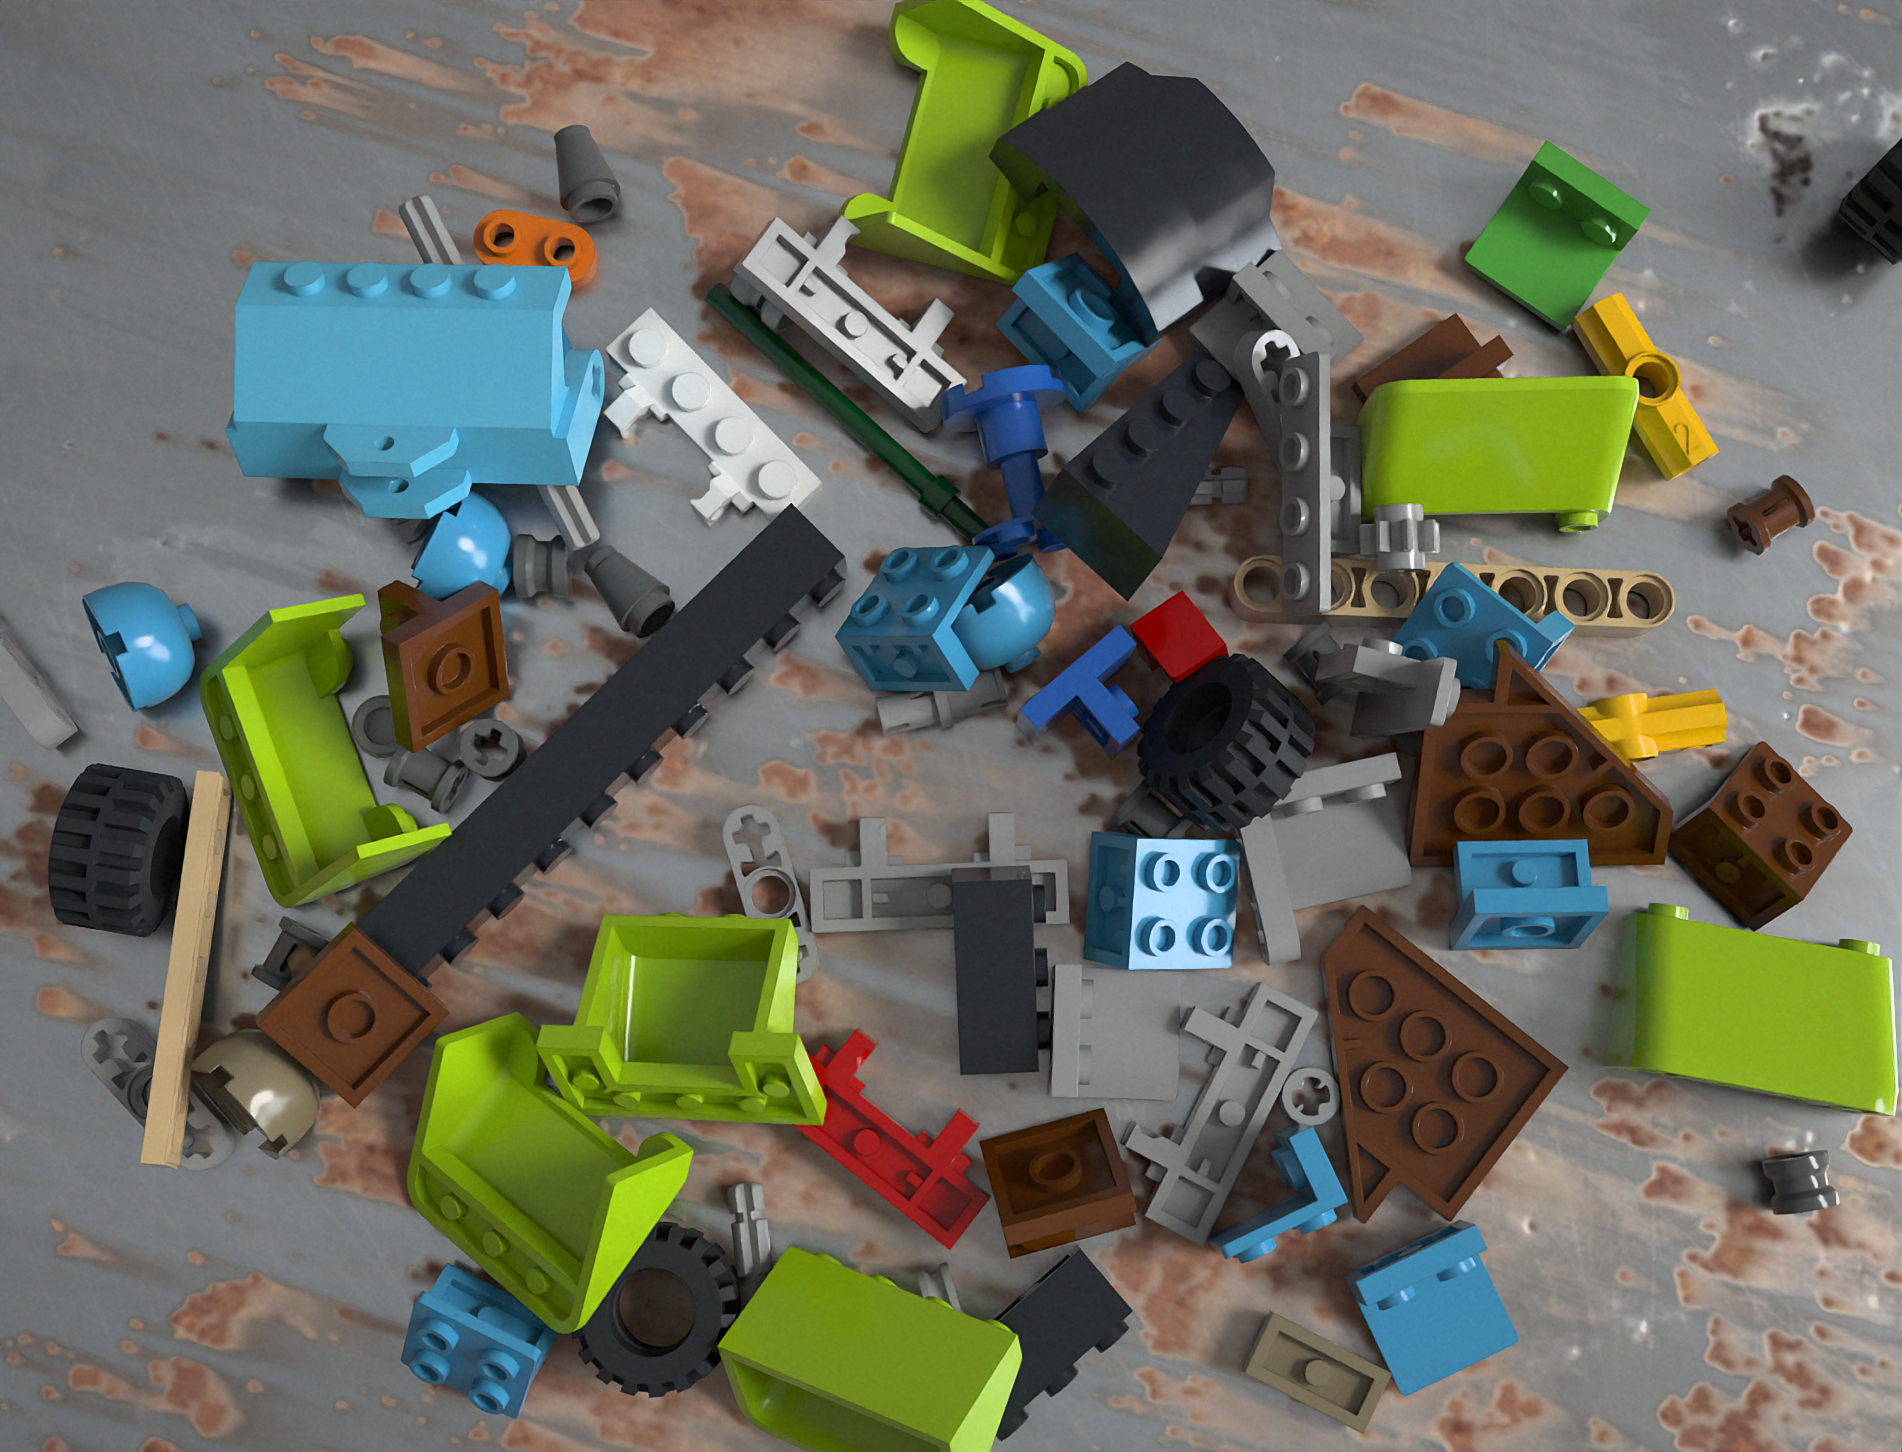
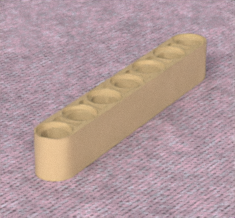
M1254 556L1244 561L1231 579L1227 590L1228 605L1235 615L1242 620L1253 623L1321 625L1323 622L1328 621L1331 626L1400 629L1443 569L1450 563L1425 562V571L1418 573L1378 574L1376 573V560L1331 558V584L1336 590V603L1331 605L1328 613L1293 617L1284 616L1283 596L1279 587L1280 573L1283 569V556ZM1459 563L1497 594H1499V589L1502 586H1509L1518 590L1525 602L1523 614L1536 624L1556 610L1576 626L1569 636L1641 637L1666 622L1674 612L1676 603L1674 589L1669 581L1660 574L1649 571ZM1255 575L1264 577L1273 587V600L1267 603L1252 601L1244 592L1243 580ZM1376 581H1385L1393 585L1399 593L1400 601L1398 607L1388 609L1378 605L1371 595V584ZM1564 589L1577 590L1584 596L1588 606L1586 616L1573 615L1566 609L1562 598ZM1629 591L1638 592L1647 599L1650 605L1648 619L1638 618L1631 613L1626 601Z

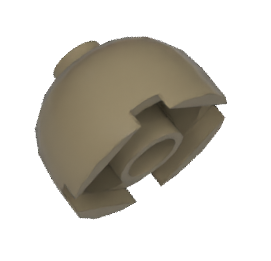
M247 1028L229 1033L212 1044L189 1064L191 1070L206 1073L198 1080V1083L218 1109L243 1135L256 1128L267 1138L258 1148L275 1160L279 1159L293 1147L315 1121L320 1108V1088L312 1072L261 1029Z

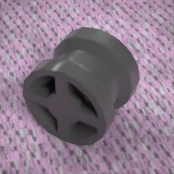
M518 534L513 555V579L517 597L531 598L537 591L551 592L556 598H569L573 587L574 554L572 550L567 548L562 536L556 535L551 541H538L532 534Z
M1827 1150L1788 1154L1762 1161L1764 1175L1773 1181L1775 1194L1771 1199L1773 1214L1787 1215L1810 1212L1840 1204L1837 1190L1829 1185L1827 1181L1826 1170L1830 1166Z

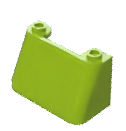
M1649 903L1647 913L1626 915L1603 1063L1604 1067L1638 1072L1640 1070L1661 1074L1665 1077L1689 1079L1801 1100L1808 1104L1824 1105L1827 1109L1853 1114L1895 1116L1898 1096V1071L1892 960L1879 956V944L1854 939H1839L1837 948L1687 920V908L1662 903Z

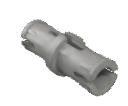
M998 667L979 672L968 692L907 691L875 698L885 738L940 723L941 728L953 726L954 719L1008 706L1003 680Z

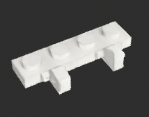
M651 307L605 348L608 356L625 373L623 378L617 383L624 392L603 412L606 420L626 439L627 429L636 420H646L652 414L661 422L669 418L711 461L707 468L715 478L710 480V490L701 499H691L689 502L691 508L710 527L733 505L742 514L754 505L772 522L790 503L800 511L823 489V483Z

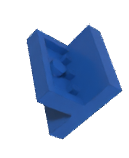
M1119 624L1019 709L1016 727L1031 745L1071 713L1111 760L1127 748L1140 729L1133 720L1139 714V711L1130 698L1117 685L1113 684L1106 689L1104 684L1128 664L1137 645L1136 642Z

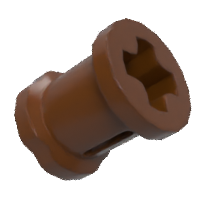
M1781 475L1772 481L1771 490L1747 505L1738 502L1727 510V518L1731 524V529L1739 542L1748 551L1758 556L1770 549L1771 540L1795 525L1804 528L1815 521L1816 516L1814 506L1808 494L1795 479L1788 475Z

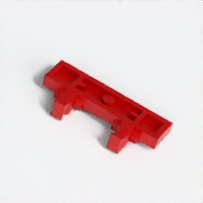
M860 1028L855 1029L837 1053L825 1044L815 1056L806 1050L827 1100V1107L823 1126L791 1125L947 1249L951 1250L991 1197V1195L963 1174L972 1160L960 1150L977 1130L980 1123L963 1109L959 1108L936 1139L923 1129L916 1137L861 1093L866 1084L856 1077L855 1073L879 1043Z

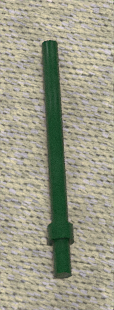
M719 282L710 289L705 297V302L920 496L918 504L936 520L943 517L970 543H972V539L977 534L990 528L982 518L959 499L961 491L943 475L936 478L779 334H775L761 321V318L747 305H743L736 299L725 285Z

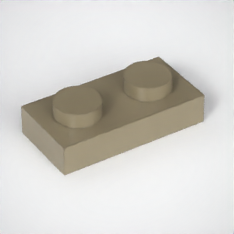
M1271 1310L1242 1367V1371L1245 1374L1364 1434L1392 1373Z

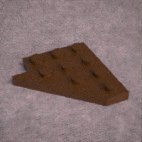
M1495 640L1489 689H1460L1456 709L1450 718H1445L1444 725L1439 728L1418 731L1406 852L1410 867H1454L1453 848L1460 841L1587 839L1590 866L1664 865L1674 811L1668 798L1506 640Z
M1362 904L1357 907L1320 955L1335 1080L1340 1093L1339 1111L1353 1217L1360 1223L1366 1224L1398 1182L1443 1219L1451 1222L1569 1067Z

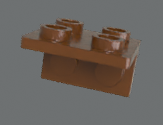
M1761 741L1751 748L1712 799L1671 828L1668 848L1741 921L1755 932L1805 899L1852 834L1853 829L1837 809L1826 802L1793 769L1787 760L1779 756L1766 742Z

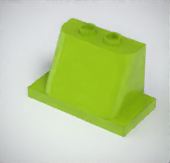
M674 912L662 913L659 916L603 914L573 1026L541 1025L535 1046L561 1094L569 1104L586 1116L823 1126L827 1100L799 1033H793L798 937L791 919L748 918L740 914H726L721 917H696Z

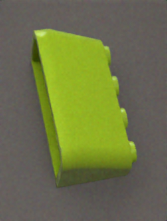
M791 1245L783 1253L717 1345L736 1402L743 1415L765 1433L808 1452H990L1022 1362L1018 1335L1013 1333L1004 1324L993 1319L979 1320L954 1310L953 1307L940 1298L933 1296L923 1298L898 1288L893 1282L881 1275L871 1274L867 1276L842 1266L836 1259L825 1253L811 1254Z

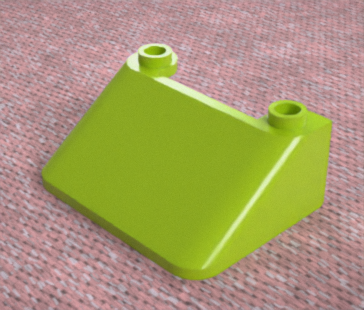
M904 0L896 3L889 24L890 52L897 63L902 66H909L921 74L887 200L872 193L858 194L848 198L842 204L837 219L840 215H843L861 231L848 241L858 247L1014 286L1027 270L1043 265L1059 201L1048 190L1027 204L988 156L999 137L1041 109L1046 108L1049 110L1082 87H1088L1086 68L1080 58L1072 51L981 0Z
M1628 376L1402 380L1377 386L1351 424V426H1361V524H1374V508L1377 506L1420 504L1423 505V515L1554 513L1555 519L1558 520L1559 531L1585 532L1598 528L1597 522H1602L1611 512L1639 398V381Z
M516 1011L442 1036L436 1041L407 1172V1188L414 1207L427 1221L551 1329L561 1334H569L582 1328L587 1323L684 1185L694 1150L677 1136L668 1132H660L646 1138L639 1147L637 1157L634 1156L543 1083L545 1072L548 1069L535 1048L540 1031L532 1022Z

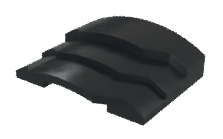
M1126 61L1090 86L1082 87L1049 110L1046 108L1041 109L999 137L988 156L1027 204L1050 190L1122 277L1107 301L1146 348L1226 292L1232 277L1250 261L1258 268L1279 248L1281 250L1283 248L1270 219L1275 180L1274 169L1238 119L1197 78L1151 75L1142 68Z

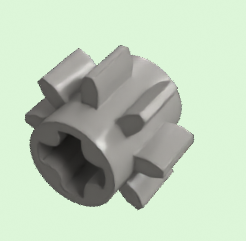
M1420 504L1377 506L1374 508V524L1359 525L1360 556H1364L1365 559L1376 558V573L1423 572L1425 571V555L1440 554L1439 523H1435L1434 519L1423 520V505Z

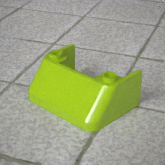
M362 593L269 610L207 666L200 677L199 694L203 711L269 892L273 899L283 908L312 902L404 866L452 835L447 822L418 830L413 817L406 813L399 805L387 803L376 806L335 695L345 685L353 667L351 647L347 640L341 636L339 628L366 606Z

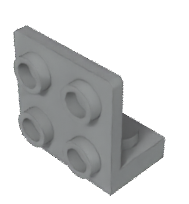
M1396 752L1306 771L1301 778L1294 781L1290 787L1292 791L1284 800L1280 799L1272 806L1270 817L1292 911L1402 888L1412 884L1413 876L1391 789V784L1402 778Z
M1075 964L1053 965L1048 1096L1058 1098L1176 1100L1178 1098L1181 974L1178 971L1086 968Z

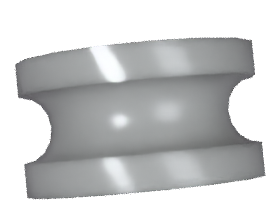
M1303 1067L1294 1069L1288 1074L1278 1094L1280 1109L1286 1117L1295 1123L1315 1126L1324 1124L1333 1117L1339 1107L1340 1093L1337 1083L1330 1074L1318 1068ZM1307 1077L1317 1080L1313 1087L1319 1089L1323 1087L1326 1095L1325 1102H1319L1314 1105V1114L1312 1115L1300 1113L1304 1106L1302 1104L1294 1106L1292 1101V1091L1303 1089L1304 1078Z
M947 1262L939 1264V1270L934 1274H927L924 1269L916 1271L923 1298L928 1296L940 1298L953 1307L954 1310L963 1313Z

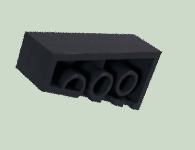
M1199 348L1068 462L1058 473L1031 512V515L1128 602L1163 558L1245 395L1241 384L1221 364L1217 363Z

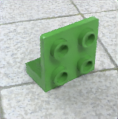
M1546 140L1513 190L1466 254L1463 264L1558 330H1565L1652 210Z

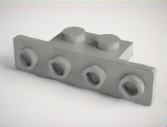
M1315 351L1284 360L1282 376L1279 382V397L1282 402V441L1279 447V460L1282 466V506L1279 513V524L1283 532V569L1280 573L1279 587L1283 596L1284 616L1293 617L1328 613L1331 609V555L1350 556L1360 554L1361 426L1330 424V355L1328 352Z
M1363 638L1362 645L1345 643L1342 650L1321 655L1315 681L1358 691L1350 736L1360 739L1442 727L1445 718H1450L1454 713L1460 696V680L1454 678L1457 660L1438 657L1420 661L1401 656L1403 646L1400 644L1376 638Z

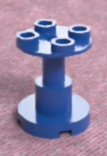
M1049 365L1012 367L982 375L983 386L965 395L963 383L944 392L938 399L944 427L951 431L959 432L978 431L987 468L1001 470L1012 515V520L1005 521L977 534L972 539L973 546L988 545L995 555L992 563L1016 556L1018 554L1017 548L1038 544L1040 553H1051L1067 549V546L1031 515V512L1045 494L1038 460L1049 452L1040 415L1057 408L1067 399L1062 371L1057 369L1051 375Z

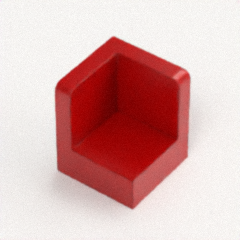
M1183 590L1130 624L1140 657L1151 671L1160 667L1173 683L1182 681L1219 655L1224 654L1229 658L1227 645Z

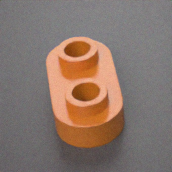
M503 209L493 211L483 217L476 226L473 235L474 249L483 265L567 266L571 280V290L579 289L590 282L598 268V252L592 238L583 228L574 224ZM508 231L514 234V240L510 245L506 247L494 245V240L499 233ZM570 245L575 248V252L569 260L558 261L554 259V253L560 246Z

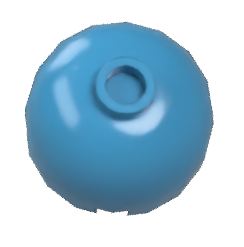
M470 490L468 497L459 501L454 510L447 508L436 515L410 567L414 570L411 577L418 580L415 589L442 602L481 580L497 588L499 597L502 595L513 574V561L506 558L511 535L506 519L495 505Z
M1032 554L1016 557L987 571L986 573L989 578L978 583L950 626L978 670L985 671L1004 665L1008 673H1013L1029 665L1041 655L1036 645L1051 629L1056 613L1055 595L1045 572L1037 564Z
M128 581L108 585L82 596L84 598L82 599V604L101 653L105 652L114 671L110 673L132 712L157 705L180 691L190 679L195 665L192 642L202 638L197 620L187 603L176 607L164 590L149 583Z

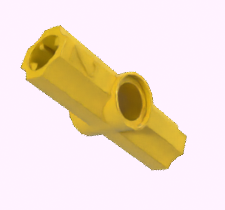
M1621 292L1609 295L1598 301L1571 321L1572 328L1602 376H1643L1654 385L1656 391L1655 398H1646L1639 394L1632 425L1667 482L1692 470L1719 452L1680 388L1681 374L1677 364L1669 356L1656 350Z
M1716 688L1648 698L1646 693L1621 695L1591 702L1589 704L1590 707L1577 708L1631 763L1657 758L1658 753L1707 748L1726 742L1727 715L1724 702L1718 696Z

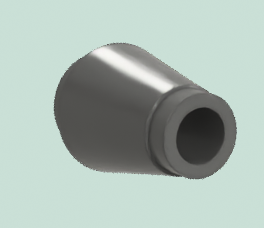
M571 125L559 130L554 136V142L556 145L559 196L562 208L569 211L571 218L577 222L590 223L607 218L618 208L617 197L620 194V185L595 140L592 138L589 128L584 125Z
M613 546L602 547L586 562L584 567L585 573L591 578L592 583L622 631H632L638 638H644L657 631L672 615L675 603L669 597V587L626 556L618 553Z

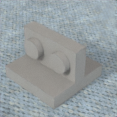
M1280 248L1258 268L1250 261L1235 274L1230 281L1225 297L1188 329L1186 335L1198 349L1201 348L1213 360L1221 364L1239 383L1240 381L1233 362L1234 351L1239 340L1248 332L1254 330H1280L1293 338L1301 355L1315 351L1328 352L1330 355V372L1360 346L1364 340L1359 331ZM1265 348L1267 356L1260 362L1262 370H1268L1266 362L1272 357L1270 348Z

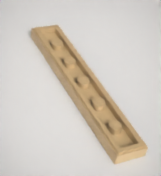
M196 771L140 1159L141 1164L151 1167L177 1169V1165L180 1166L193 1075V1070H191L189 1064L195 1060L233 791L231 785L220 772Z

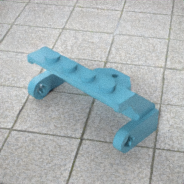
M313 261L253 262L235 304L234 410L225 429L243 476L338 479L343 494L368 518L430 519L468 497L472 483L579 486L603 403L605 373L603 359L598 349H569L563 361L561 321L571 292V280L567 266L446 265L439 263L379 264L376 262L316 263Z

